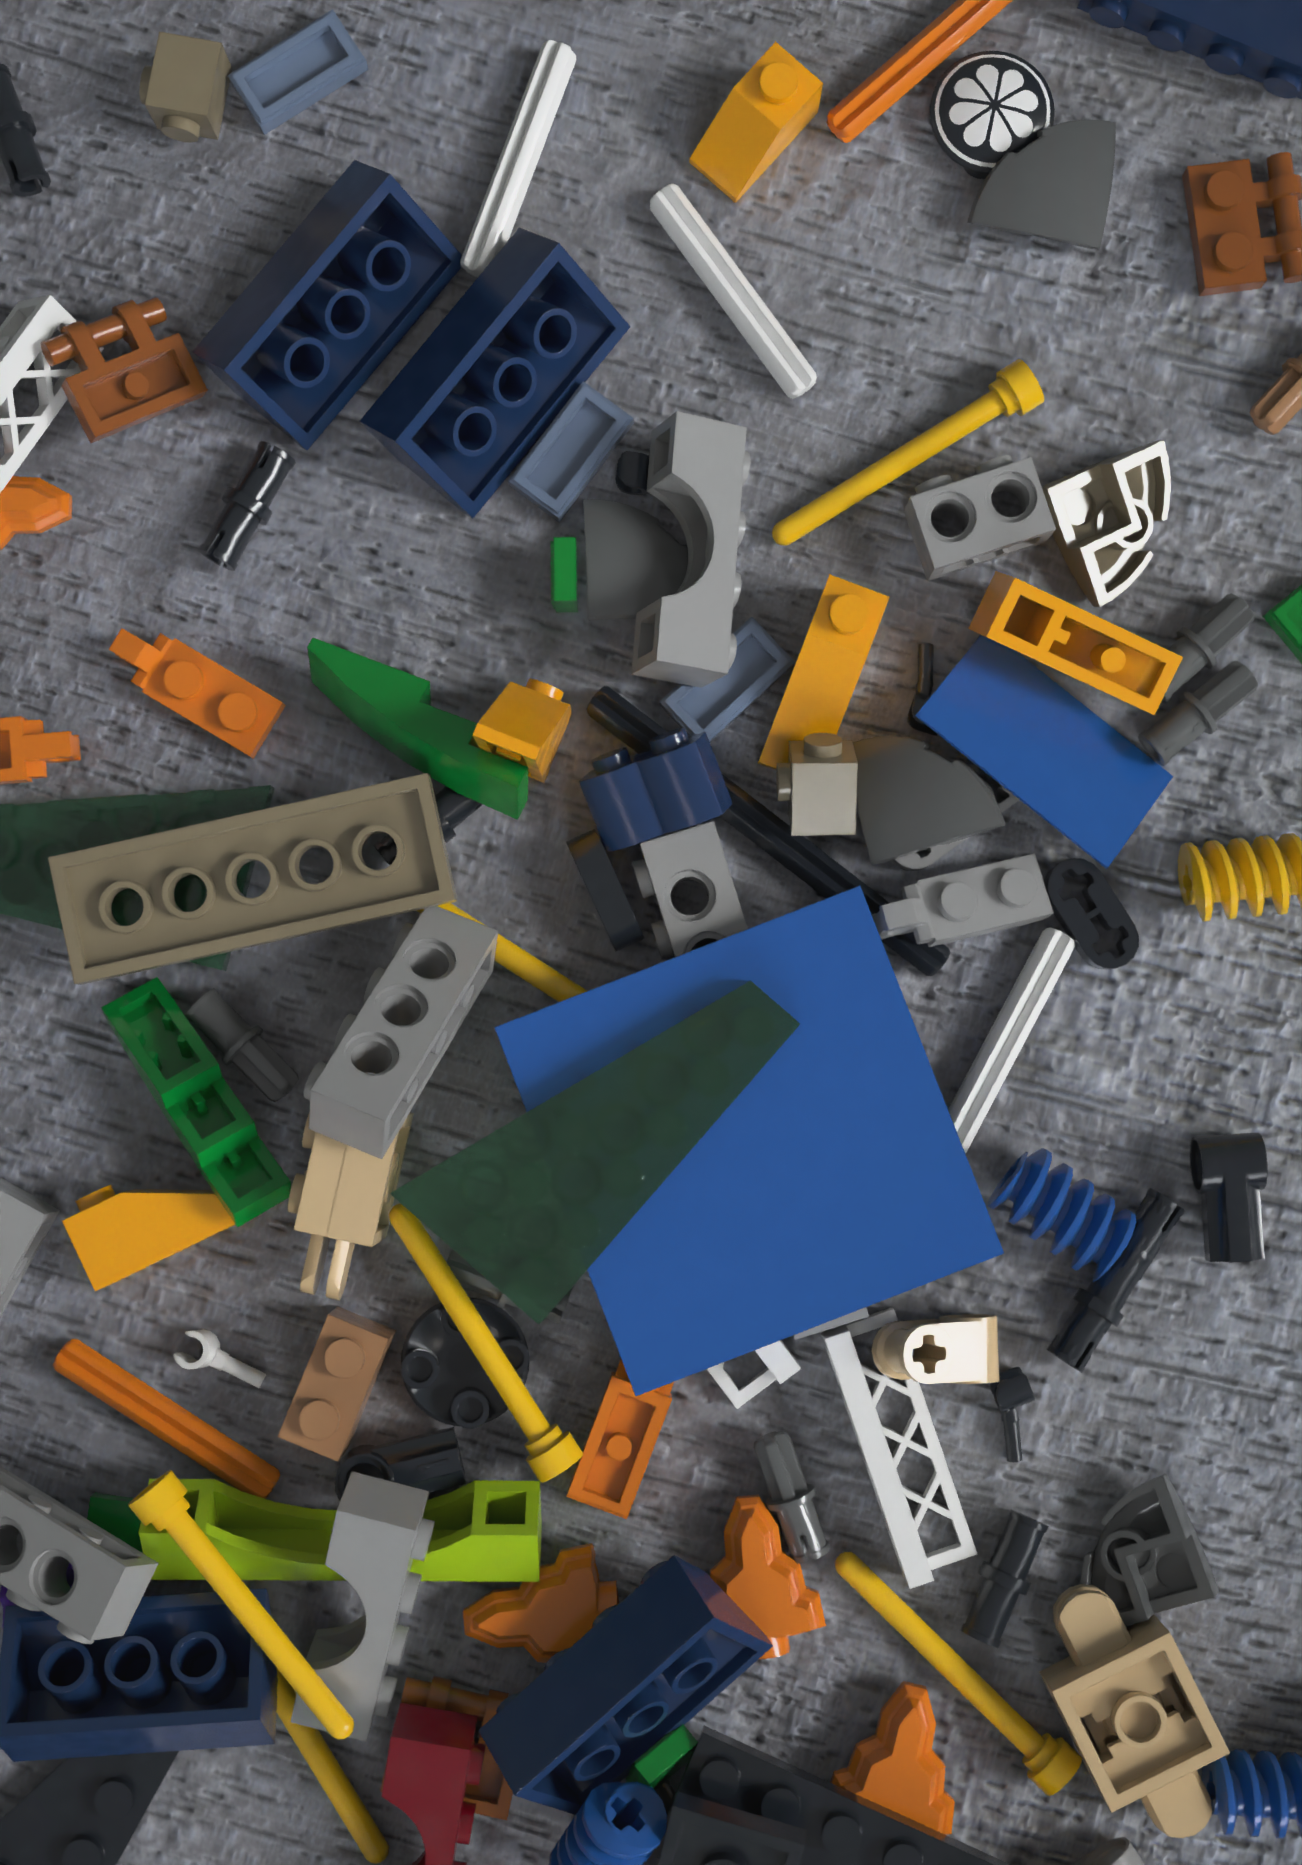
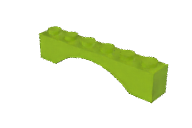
M149 1479L148 1485H150L156 1479ZM179 1479L188 1490L184 1495L191 1505L187 1510L188 1514L241 1580L346 1581L341 1575L325 1565L337 1510L311 1509L274 1502L242 1492L216 1479ZM475 1480L451 1493L427 1500L423 1518L435 1521L425 1560L413 1559L410 1572L421 1574V1581L540 1582L542 1537L540 1481ZM141 1522L139 1537L143 1554L159 1563L151 1580H206L165 1529L158 1532L152 1523L144 1526Z

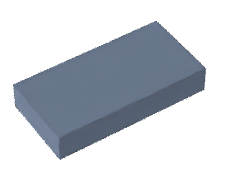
M332 9L227 76L231 85L265 135L369 69L366 59Z
M583 381L508 480L509 486L560 523L632 427L634 418Z
M750 617L733 633L737 640V650L734 662L727 675L702 688L678 684L659 701V705L681 728H685L688 736L706 732L709 742H712L794 666L795 662L753 617Z

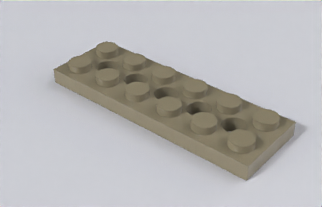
M428 773L48 857L74 984L78 985L457 901L431 776ZM377 833L389 834L397 846L395 860L390 866L381 870L369 868L362 857V848L365 841ZM314 847H323L329 851L333 858L332 873L325 881L318 884H310L301 876L299 870L300 859L307 850ZM260 861L269 871V886L262 895L255 898H247L237 887V874L246 863ZM189 875H197L205 883L207 896L199 909L185 912L177 906L174 899V890L182 878ZM133 889L139 893L143 900V913L134 924L122 926L112 915V902L119 892Z

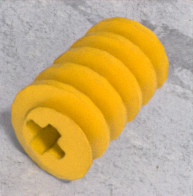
M1287 833L1281 835L1275 843L1271 837L1265 835L1256 837L1250 846L1245 839L1235 838L1229 841L1226 849L1219 841L1211 840L1204 843L1200 852L1192 842L1181 844L1178 855V882L1184 904L1186 906L1195 905L1202 922L1211 921L1214 903L1218 902L1221 903L1228 920L1236 919L1240 900H1246L1253 917L1262 916L1265 898L1272 899L1278 915L1288 913L1290 898L1293 895H1297L1302 908V840L1294 833Z

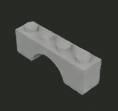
M676 411L651 432L647 492L663 502L679 521L686 537L688 565L685 578L675 594L661 597L637 612L632 675L702 688L727 675L734 662L737 640L735 635L731 633L733 608L737 604L741 592V576L736 572L737 549L743 540L746 528V516L743 511H740L742 487L748 478L751 464L750 454L748 451H745L747 427Z
M353 1471L350 1474L336 1511L325 1565L341 1575L355 1589L362 1601L365 1614L344 1626L317 1629L306 1661L353 1718L354 1730L349 1738L367 1742L375 1715L387 1718L397 1678L386 1676L388 1664L399 1667L409 1632V1627L398 1624L401 1612L412 1614L422 1578L421 1574L410 1572L413 1559L425 1560L435 1521L423 1518L429 1491ZM296 1694L291 1722L328 1732L301 1697Z

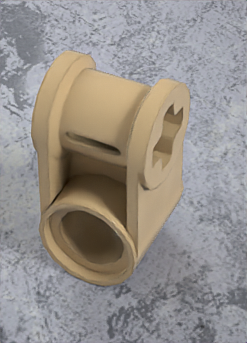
M957 1314L940 1316L939 1319L905 1320L887 1323L878 1330L873 1340L872 1355L874 1363L878 1370L888 1378L912 1379L915 1382L926 1384H982L999 1382L997 1315Z

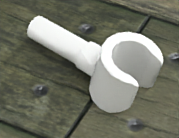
M204 1329L185 1332L186 1335L197 1338L201 1342L203 1354L199 1360H196L191 1355L183 1352L174 1353L173 1356L176 1363L182 1368L190 1370L211 1366L260 1388L266 1374L220 1349V1342L214 1333Z

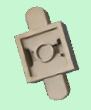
M410 1112L382 1159L310 1130L308 1114L303 1133L302 1147L312 1149L309 1164L304 1175L299 1173L295 1175L288 1200V1212L297 1214L294 1230L311 1234L300 1283L301 1292L312 1295L316 1293L323 1273L330 1238L336 1239L327 1280L326 1297L339 1301L346 1286L354 1245L359 1244L373 1247L386 1238L390 1223L389 1212L394 1205L414 1113Z
M1085 1584L1069 1587L1058 1597L1053 1606V1621L1070 1656L1039 1671L1098 1792L1111 1813L1141 1799L1152 1822L1167 1836L1186 1838L1196 1835L1205 1828L1212 1816L1211 1799L1197 1770L1224 1757L1230 1752L1170 1631L1154 1614L1149 1620L1135 1623L1126 1628L1114 1602L1101 1589L1094 1585Z

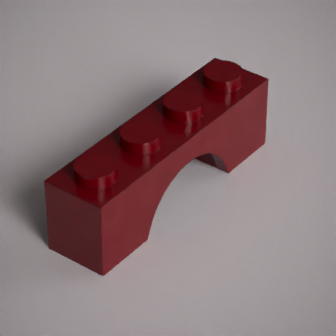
M400 1703L390 1738L381 1797L406 1813L421 1834L425 1851L411 1865H467V1862L455 1860L457 1843L470 1844L476 1803L464 1801L467 1784L479 1786L486 1744L474 1742L478 1718L476 1715Z

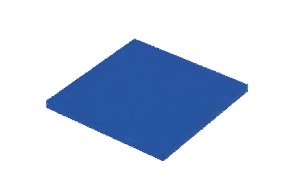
M860 886L494 1027L635 1396L1004 1254Z

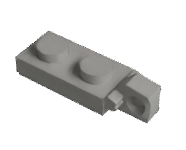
M1034 853L917 880L914 884L901 889L903 900L880 906V911L872 914L881 939L913 932L917 944L928 943L929 947L1043 921L1054 912Z

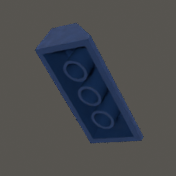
M1080 0L1077 9L1089 13L1090 17L1100 25L1109 28H1127L1147 36L1149 42L1159 49L1170 52L1184 51L1205 60V63L1216 72L1225 75H1243L1263 83L1264 88L1268 92L1281 98L1291 99L1297 97L1302 99V0Z
M354 160L192 352L233 392L300 447L308 450L462 268L460 264L462 254L390 173Z
M519 227L359 422L402 464L473 519L550 426L581 383L587 381L628 331L630 325L559 242Z
M673 1555L669 1560L658 1563L649 1569L643 1576L641 1585L620 1604L611 1606L601 1612L594 1620L592 1629L572 1647L552 1656L546 1663L544 1672L523 1691L516 1692L504 1699L497 1707L496 1715L478 1731L514 1796L576 1815L594 1788L603 1783L621 1782L628 1776L633 1763L669 1732L690 1721L772 1648L773 1645L762 1630L704 1570Z
M250 1589L271 1616L267 1589ZM216 1592L142 1597L124 1636L94 1640L92 1644L80 1643L63 1635L57 1629L59 1621L44 1611H31L18 1605L5 1607L0 1654V1748L13 1762L275 1744L277 1668Z

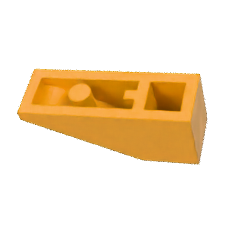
M995 571L968 628L1152 715H1155L1183 659L1182 656L1022 580Z
M829 574L758 764L776 770L777 763H788L789 741L804 740L805 736L813 733H832L837 735L889 601V596Z
M531 678L528 679L525 687L510 681L478 721L472 736L480 749L527 766L529 778L545 783L571 718V706L561 701L564 692L552 685Z
M112 1185L103 1187L75 1201L80 1212L62 1221L94 1291L114 1284L235 1225L213 1190L133 1189L116 1195Z

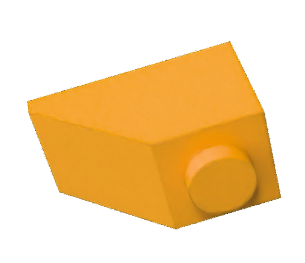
M775 41L733 87L692 153L689 163L736 203L818 113L823 82Z

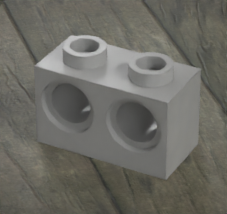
M1010 455L996 457L975 467L976 475L953 482L951 475H942L927 480L915 487L916 495L910 496L905 506L904 514L927 581L1047 542L1056 530L1032 457L1014 463ZM1000 491L1014 494L1021 503L1022 513L1016 517H1005L999 514L992 505V494ZM938 511L954 513L962 523V533L954 537H946L939 534L932 526L931 515Z

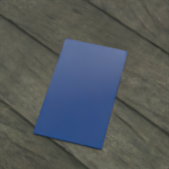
M982 635L979 636L915 715L1106 869L1173 778L1169 772L1020 653Z

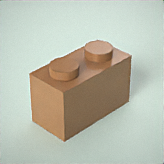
M336 1307L327 1315L277 1437L338 1462L348 1450L396 1330L341 1307Z

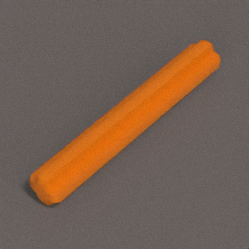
M1013 0L955 1L829 111L826 123L831 132L841 142H851Z
M71 1339L66 1342L57 1354L53 1363L55 1371L238 1490L266 1499L280 1478V1472L277 1468L80 1340Z

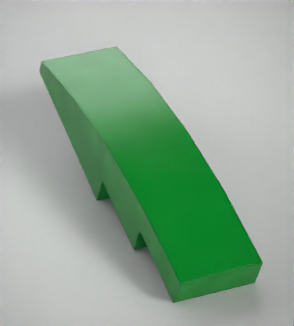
M311 639L307 650L312 683L355 725L402 761L423 773H428L431 778L456 793L518 820L528 800V767L479 749L472 736L477 723L431 706L430 681L319 639Z
M156 977L102 1006L101 1009L142 1080L237 1228L289 1198L292 1187L291 1181L258 1136L253 1119L224 1080L219 1063L159 978Z

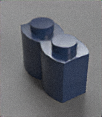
M682 727L649 740L652 750L630 756L627 747H623L591 760L594 770L585 775L579 781V784L606 852L623 849L664 833L700 824L724 814L732 805L731 797L706 732L688 736L685 728Z

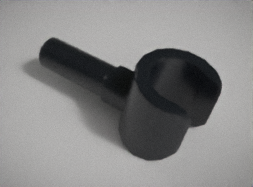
M625 451L621 454V457L618 459L615 477L617 487L621 492L630 495L650 494L647 492L649 455L633 451Z
M922 643L918 645V680L907 721L913 729L937 736L936 732L915 716L931 697L934 685V645Z
M1014 1367L999 1373V1382L990 1383V1389L1001 1412V1421H1003L1006 1458L1008 1462L1013 1463L1023 1460L1019 1426L1020 1419L1016 1408L1035 1401L1027 1376L1022 1373L1020 1367Z

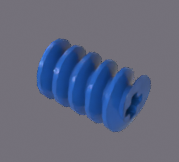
M1041 1148L1028 1157V1152H1025L1013 1163L998 1183L987 1206L993 1210L1009 1199L1013 1202L1008 1222L1015 1225L1026 1216L1031 1215L1034 1221L1029 1237L1036 1240L1049 1230L1054 1232L1055 1236L1049 1252L1056 1256L1072 1245L1076 1248L1070 1267L1078 1271L1091 1260L1097 1264L1093 1275V1282H1095L1111 1268L1127 1247L1134 1232L1136 1214L1128 1209H1124L1113 1215L1115 1199L1108 1194L1100 1195L1091 1201L1094 1193V1184L1085 1178L1070 1186L1073 1168L1065 1163L1049 1171L1052 1153L1047 1149Z
M1235 1749L1230 1752L1227 1759L1224 1756L1202 1768V1781L1211 1799L1212 1815H1218L1224 1835L1231 1836L1233 1834L1237 1816L1244 1817L1250 1837H1258L1263 1818H1270L1276 1838L1283 1839L1286 1837L1290 1819L1296 1820L1299 1834L1302 1838V1758L1296 1752L1283 1753L1278 1761L1272 1752L1262 1750L1257 1752L1252 1760L1249 1753L1244 1749Z
M609 1782L599 1785L590 1792L561 1838L557 1841L550 1853L549 1865H644L666 1833L667 1814L662 1799L653 1787L639 1782Z

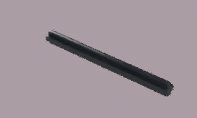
M603 686L599 689L586 708L588 715L638 754L652 750L649 740L667 732L608 686ZM722 774L732 800V805L720 817L827 899L860 886L871 915L878 913L880 906L890 903L804 836H791L790 825ZM913 932L881 939L884 944L926 976L937 974L951 953L944 944L929 947L928 943L917 944Z

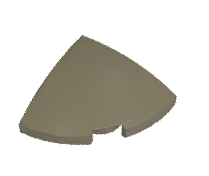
M1158 440L1118 454L1042 486L1056 527L1052 535L1071 573L1093 607H1101L1124 592L1138 578L1153 556L1151 550H1143L1152 534L1154 521L1167 520L1170 504V466L1164 440Z

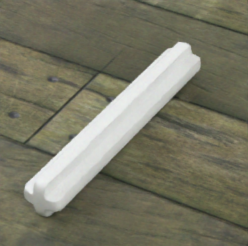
M547 40L541 46L460 260L461 267L472 276L479 277L509 240L577 60L576 54L571 51V47L562 42L558 43Z
M669 184L663 187L650 199L651 212L787 397L795 399L803 395L816 383V372L679 186Z
M1049 927L1042 931L948 1109L965 1154L1075 948V941L1057 929Z

